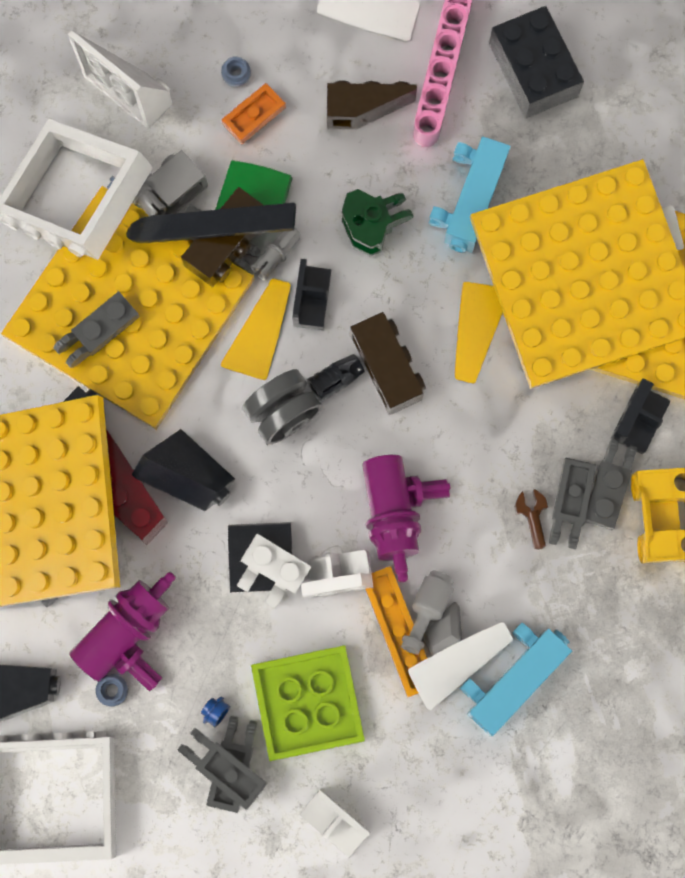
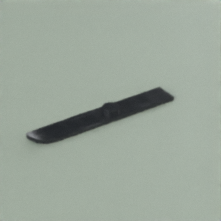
M296 203L148 216L133 222L127 230L126 237L133 242L155 243L294 231Z

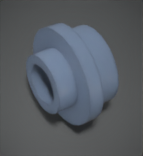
M231 57L222 65L221 74L223 80L228 85L242 86L249 80L251 69L246 60L240 57ZM234 70L241 71V74L238 76L231 75Z
M116 674L105 675L96 685L97 699L106 706H118L124 702L128 695L126 681ZM111 684H115L118 688L117 694L113 697L107 694V688Z

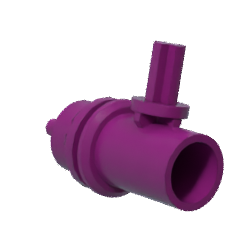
M400 455L377 456L362 463L371 518L368 519L365 526L366 529L370 530L368 532L369 540L376 546L378 559L382 561L393 560L398 581L406 582L408 580L406 558L419 553L417 539L421 533V525L418 523L420 514L412 510L411 507H420L423 500L449 498L451 487L447 479L421 482L418 476L406 477L403 458Z
M168 572L152 588L143 581L138 580L130 589L118 592L116 595L118 602L110 599L108 601L109 611L69 652L70 657L79 668L92 679L100 682L114 667L121 675L128 671L149 692L154 689L163 677L140 657L144 650L136 645L139 640L149 641L151 636L148 631L154 633L159 628L161 617L169 610L168 605L161 596L168 590L176 576Z

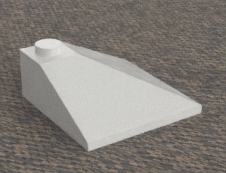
M73 30L68 34L83 76L148 129L172 105L169 93L170 88L160 78L153 79L146 72Z

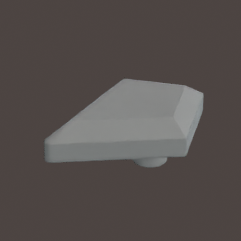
M453 602L444 612L442 618L435 621L423 635L431 655L462 640L460 606L456 602Z

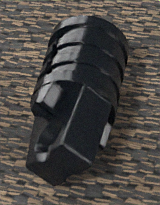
M352 354L330 364L327 368L325 367L320 372L314 374V376L309 377L307 382L312 392L323 402L350 385L365 370L359 358Z

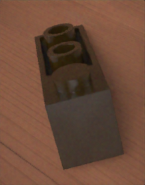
M344 80L327 83V129H358L416 101L417 84H410L404 81L395 82L394 84H380L377 81L354 84Z

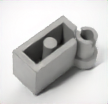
M181 150L176 155L168 156L156 172L148 175L133 204L139 205L149 216L175 214L208 187L206 175Z

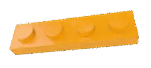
M391 566L372 573L373 588L365 590L408 698L418 694L408 670L427 659L424 649H421L419 654H412L401 647L403 636L410 635L414 623Z

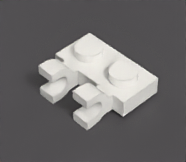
M256 534L240 560L248 565L237 586L248 592L258 574L261 573L275 582L264 603L276 609L286 590L294 594L297 592L312 566Z

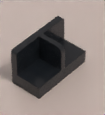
M307 259L300 260L292 315L293 327L324 330L332 271L331 269L307 266Z
M644 378L637 384L610 438L618 440V443L628 448L630 445L636 446V452L644 454L647 451L656 430L663 422L662 418L670 404L669 399L651 391L654 383Z

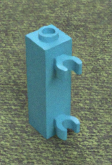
M483 136L477 150L467 144L457 143L453 161L469 164L471 168L454 213L451 214L440 207L434 206L429 224L432 226L447 229L444 243L448 244L452 250L460 253H465L466 251L473 253L477 238L469 217L473 213L489 208L508 158L510 145Z
M522 622L512 634L528 649L486 693L470 678L459 688L475 703L467 715L489 736H494L572 652L567 646L570 643L569 640L556 629L552 632L548 628L537 637Z

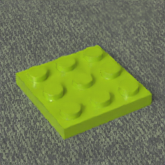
M345 645L251 665L269 762L365 741Z

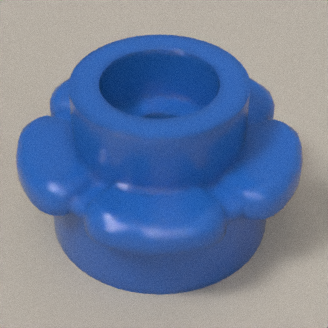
M219 697L217 700L211 698L205 704L201 711V714L205 716L203 719L204 724L209 723L213 727H217L225 718L230 706L224 702V697Z

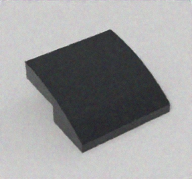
M291 522L228 525L230 592H246L237 586L248 565L240 560L256 534H259L290 554L293 553ZM259 573L248 592L271 591L275 582Z

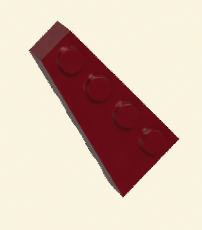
M106 428L114 516L143 543L148 545L168 524V521L143 483L131 475L134 469Z

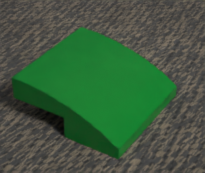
M231 160L215 210H219L238 187L263 205L284 204L293 177L271 168Z

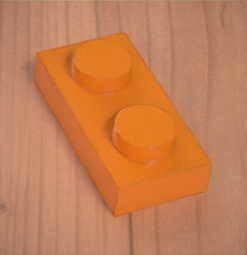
M265 83L222 118V125L242 145L286 109V103Z

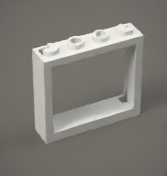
M48 119L0 197L1 223L8 225L14 231H17L18 228L23 229V232L33 239L45 238V241L55 248L67 247L71 253L78 257L87 255L98 260L153 169V166L138 150ZM61 146L121 168L81 235L22 211Z
M105 731L86 732V738L73 739V733H53V740H41V734L21 735V741L8 742V736H0V753L102 748L104 844L0 849V865L111 860L116 857L114 737H105Z

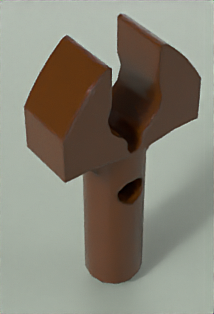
M534 489L532 494L535 506L533 511H531V508L525 504V497L522 491L514 505L516 515L522 514L527 518L533 547L536 550L545 548L546 544L539 515L542 510L548 508L547 500L539 491Z

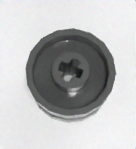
M292 369L273 378L255 391L242 406V410L251 423L261 422L258 433L267 445H273L291 436L309 423L323 408V404L314 392H304L307 382L298 369Z

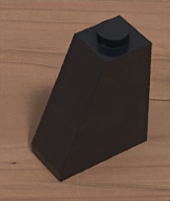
M182 429L143 454L131 474L136 479L203 511L208 510L215 503L218 506L222 505L231 495V491L228 489L235 480L226 469Z
M0 665V722L54 702V695H59L61 677L56 676L57 670L41 667Z

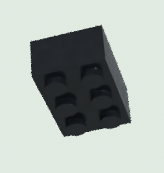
M547 6L492 27L489 46L525 119L579 97L584 80Z

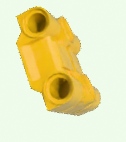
M685 468L639 470L631 476L633 500L641 501L645 533L639 535L637 540L638 557L641 564L671 561L685 563V552L681 547V541L685 539V529H680L678 502L684 501L685 503V492L678 490L674 484L675 478H682L685 481Z

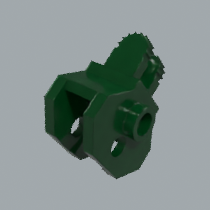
M360 189L346 194L341 222L354 249L370 257L381 253L386 235L392 233V228L414 217L411 209L403 210L391 216L388 210L405 202L406 198L403 193H398L382 199L381 195L373 197Z

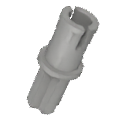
M295 228L294 231H283L273 243H268L266 251L250 267L252 272L256 274L262 266H265L258 277L266 280L278 263L286 260L285 255L300 239L301 235Z

